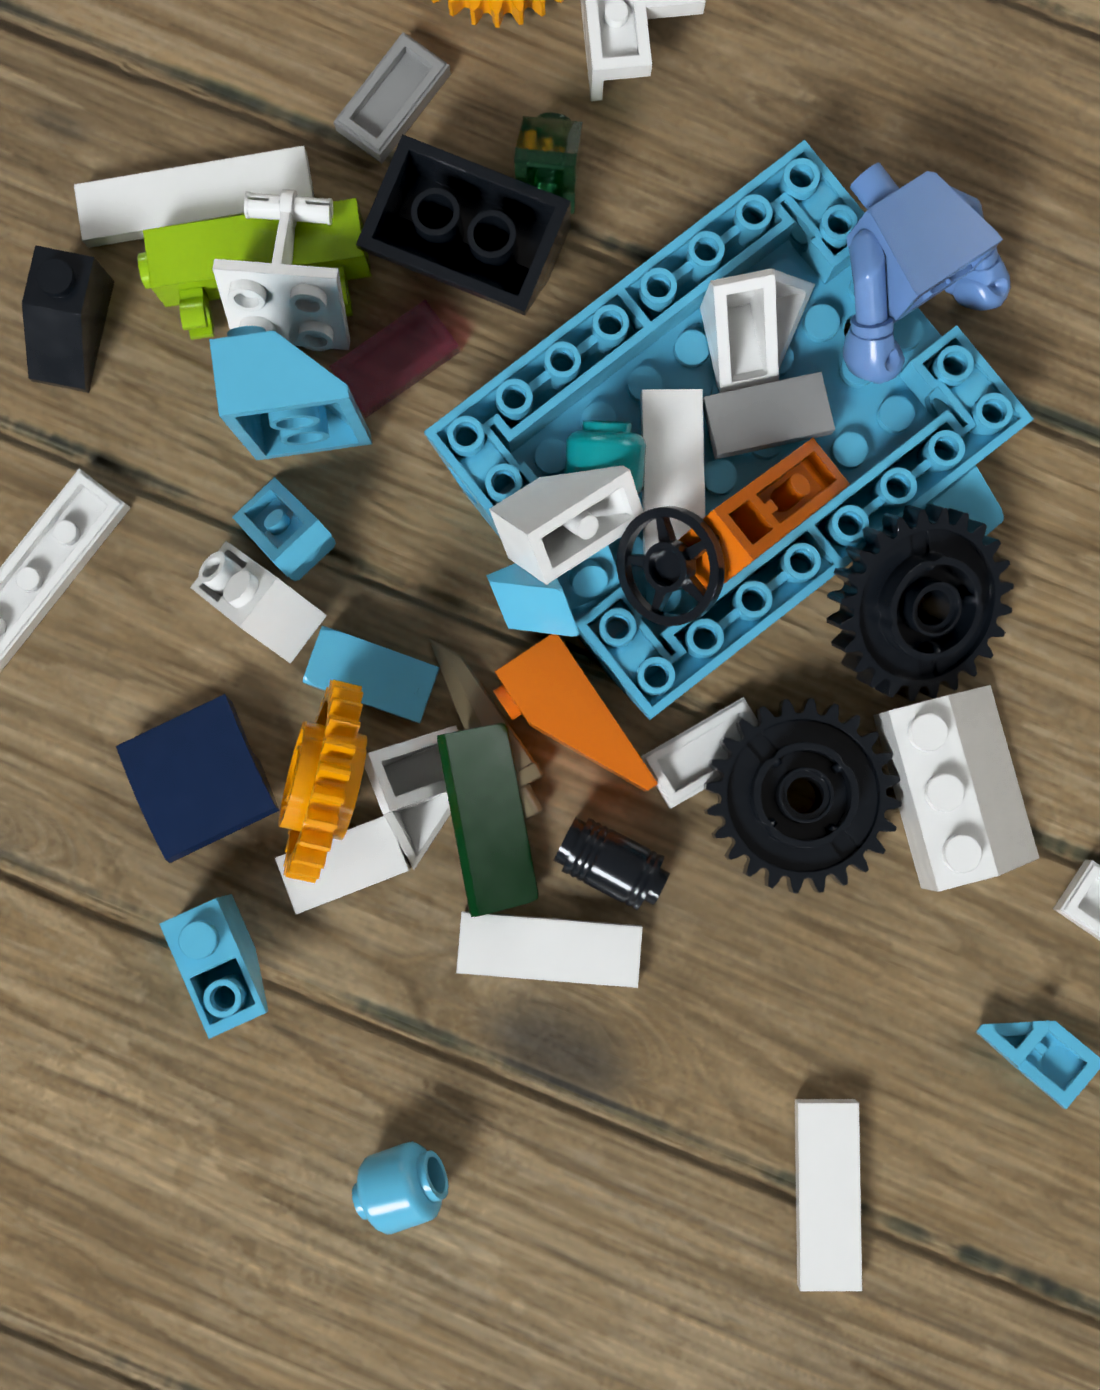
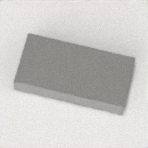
M403 32L334 120L336 131L382 164L398 144L402 134L405 135L451 75L450 65Z
M822 371L703 397V411L715 460L809 440L811 438L828 436L835 431Z

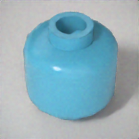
M413 1141L367 1156L358 1169L357 1183L352 1188V1200L355 1210L362 1219H368L376 1230L386 1235L431 1221L437 1217L442 1206V1200L448 1195L449 1185L445 1167L435 1152L427 1151L423 1146Z

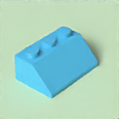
M241 326L229 330L227 337L209 339L219 416L256 460L372 444L371 432L348 385L276 331H266L263 327Z

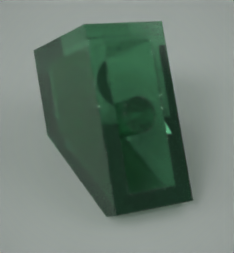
M552 112L540 114L538 117L523 116L515 148V179L570 200L571 214H574L582 149L583 122L571 121L569 117L563 114Z

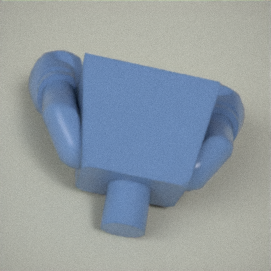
M879 162L866 169L850 186V189L867 211L846 237L850 253L856 314L850 319L851 326L846 334L843 346V358L848 370L856 377L876 384H882L896 378L902 371L905 362L901 347L894 339L893 330L895 322L943 290L953 295L959 305L973 310L984 311L1000 307L1007 299L1011 289L1010 275L997 251V245L1003 239L985 221L982 205L977 198L948 185L936 172L926 171L899 188Z

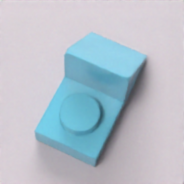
M275 477L232 516L266 556L293 581L300 580L336 544L332 534Z
M609 545L547 585L516 563L486 575L508 629L570 637L579 635L571 609L614 592L621 587Z

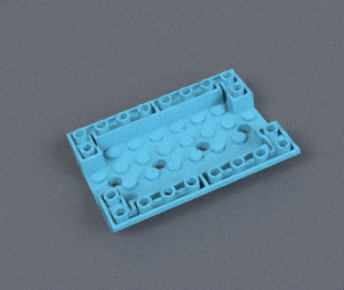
M805 140L424 431V435L465 495L500 538L489 508L539 477L565 474L567 438L571 433L582 430L584 420L632 423L631 432L641 435L640 394L642 390L703 389V397L719 393L700 310L711 280L773 268L815 284L780 366L779 380L822 371L835 431L831 435L814 439L851 485L724 583L715 605L697 620L678 626H665L654 623L643 617L633 608L621 587L614 592L571 609L579 632L577 637L612 681L649 720L835 576L833 573L835 568H845L853 562L846 548L847 546L859 549L865 547L866 541L863 535V528L869 527L882 532L883 514L889 513L902 517L904 508L907 505L918 508L923 507L1034 420L957 325L941 336L919 308H916L894 323V339L900 345L905 357L902 371L896 378L882 384H876L858 378L848 370L843 358L844 326L856 314L850 253L846 237L863 216L864 211ZM703 411L705 516L809 440L715 460ZM641 491V492L638 494V496H639V499H640V502H641V505H642V491ZM643 529L634 542L632 554H644ZM621 537L609 544L616 568L617 551ZM631 564L632 574L638 590L646 601L652 605L656 589L648 583L643 568ZM684 589L672 592L663 612L676 615L685 614L696 607L699 602Z

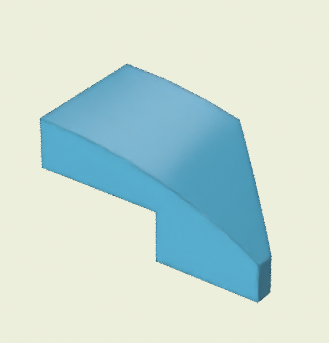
M1056 1021L981 1024L975 1031L1063 1109H1067L1100 1070V1057Z

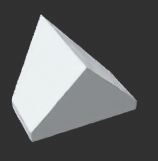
M773 268L710 281L700 310L719 393L779 381L780 366L815 287L814 283Z
M456 725L366 754L364 767L383 816L414 870L451 814L437 735L458 731Z

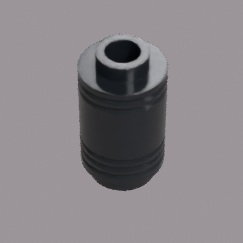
M575 817L553 860L564 866L561 872L570 874L573 878L576 877L577 880L583 881L590 887L621 903H625L627 906H632L635 910L640 908L643 901L654 905L670 875V872L660 868L665 856L651 851L650 848L613 829H608L607 826H602L601 823L595 822L591 818L584 822Z

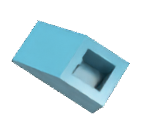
M232 894L217 897L159 923L208 1039L268 1012L256 948Z

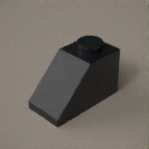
M35 245L22 300L28 378L32 382L89 393L114 287V280L95 257Z

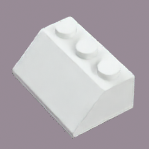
M991 685L873 715L883 753H891L893 756L886 763L889 774L900 777V782L893 785L896 800L901 802L899 811L922 889L939 892L1000 876L1039 859Z

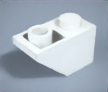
M225 541L218 552L213 553L204 561L199 570L198 578L190 587L237 626L290 664L327 616L278 577L227 541Z

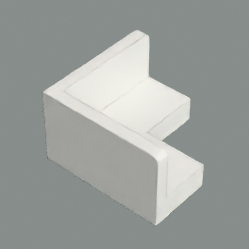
M580 0L591 101L603 99V84L606 80L651 76L652 58L647 19L703 14L706 1Z

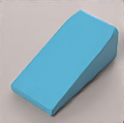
M322 626L307 665L303 683L323 691L326 690L332 679L362 686L363 697L361 704L421 723L440 668L355 636Z

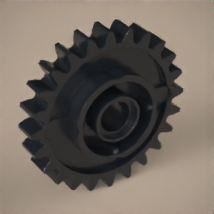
M927 504L924 510L907 505L904 508L902 517L889 513L883 514L882 532L869 527L863 528V535L866 541L863 549L847 546L846 551L853 563L850 568H835L833 572L844 582V586L840 590L828 593L827 598L839 603L840 609L838 612L827 617L826 621L842 629L831 641V644L846 652L841 663L843 666L857 672V680L872 688L875 687V690L893 698L895 694H898L909 701H914L918 692L932 699L936 698L939 684L954 691L957 690L958 674L960 671L975 677L977 675L974 663L975 658L978 655L990 659L993 657L992 650L987 642L990 637H1004L1006 633L996 624V620L999 616L1012 613V608L1001 603L1000 599L1003 594L1008 593L1014 588V584L999 579L1000 574L1010 565V561L994 556L1001 542L999 539L985 536L986 524L971 520L968 513L951 508L947 509L934 504ZM924 596L922 606L918 610V604L921 598Z
M808 698L803 702L800 712L796 713L789 699H785L779 703L778 717H774L765 706L756 709L758 726L755 727L743 719L739 720L736 723V727L741 736L740 741L724 737L719 742L728 753V758L726 760L712 759L708 763L712 769L721 774L719 781L704 785V790L718 796V803L704 810L705 814L720 816L722 819V824L715 829L712 837H730L732 844L724 856L732 860L745 855L747 860L744 865L743 874L751 877L763 868L765 870V886L774 888L782 876L786 877L789 892L796 894L799 893L804 879H808L813 890L818 893L824 892L827 875H830L839 885H847L848 876L846 868L848 865L860 872L866 873L869 868L863 856L864 852L884 854L886 851L876 838L879 831H896L897 827L884 817V813L886 810L901 807L900 801L888 797L886 794V789L900 782V777L885 775L882 772V766L888 763L893 756L891 753L875 754L872 751V746L879 737L877 731L862 736L858 735L857 729L861 719L859 715L851 716L841 723L838 720V704L833 703L829 705L822 715H819L814 698ZM797 778L807 780L815 790V802L804 813L795 811L787 800V790L790 784Z

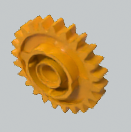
M334 679L330 680L329 686L326 687L324 698L321 700L315 723L303 721L286 778L278 821L279 827L289 829V837L285 848L286 856L283 867H285L283 875L287 878L315 883L316 879L320 877L321 868L324 869L327 851L330 852L332 839L343 840L348 830L356 805L366 759L367 735L358 733L361 724L359 718L363 704H361L363 697L362 686Z

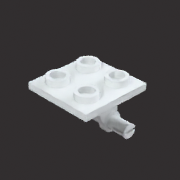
M282 189L281 195L246 191L244 198L245 218L279 220L272 263L214 259L212 269L230 330L241 326L263 327L266 331H276L294 346H303L313 351H325L328 349L349 350L350 335L338 268L292 265L297 222L331 225L333 218L332 198L298 197L297 191Z

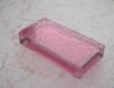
M425 299L329 367L336 377L348 385L359 410L367 418L460 353V347Z

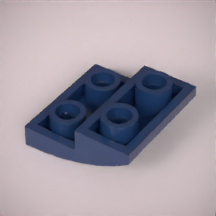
M226 694L116 746L140 809L165 860L169 863L280 811L262 764L252 752L234 704Z

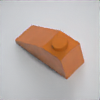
M814 438L804 443L703 518L720 539L719 543L725 563L723 584L851 485ZM691 528L678 541L685 543L689 547L700 542L701 539ZM707 551L696 559L695 574L706 590L710 577Z
M550 634L495 671L502 685L494 689L493 693L512 721L523 715L532 728L644 792L658 784L559 635Z

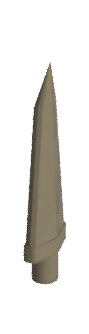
M428 638L464 730L497 723L506 724L524 818L527 820L543 811V808L530 784L545 775L538 762L534 761L465 659Z

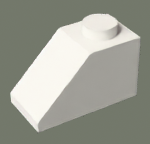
M625 466L539 477L489 508L508 558L545 585L622 537L631 521L643 513L631 471Z

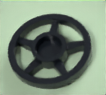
M676 506L650 509L631 521L620 539L616 563L618 579L623 593L638 613L654 623L665 626H678L697 620L715 605L721 593L725 575V563L719 543L720 539L700 516L690 510ZM670 518L677 519L688 525L696 532L701 541L689 547L685 543L678 541ZM656 519L659 543L651 546L646 554H632L634 542L640 531L649 522ZM706 551L710 564L707 590L695 576L696 559ZM631 564L642 567L648 583L656 589L652 605L646 601L638 590L632 574ZM684 589L699 602L696 607L685 614L676 615L663 612L672 592Z

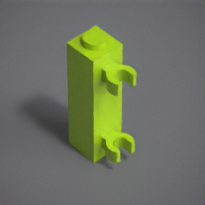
M356 198L333 201L331 225L297 222L294 237L292 265L338 268L346 317L353 316L348 280L372 276L368 253L357 249L356 246L364 226ZM245 215L145 229L143 230L146 252L138 253L137 257L142 283L145 289L151 288L165 307L179 305L182 328L189 330L191 340L214 337V324L209 301L221 299L212 269L214 259L272 263L279 220L246 219Z

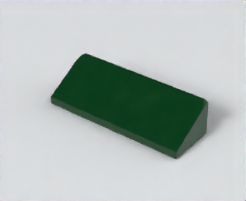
M497 723L437 735L471 917L498 912L537 900L539 896L506 724Z

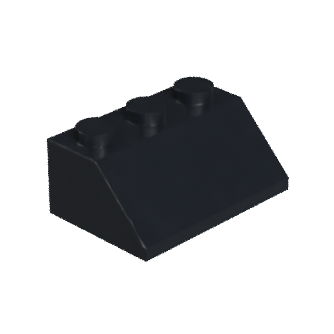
M402 134L356 246L359 250L526 315L548 282L571 228V201Z

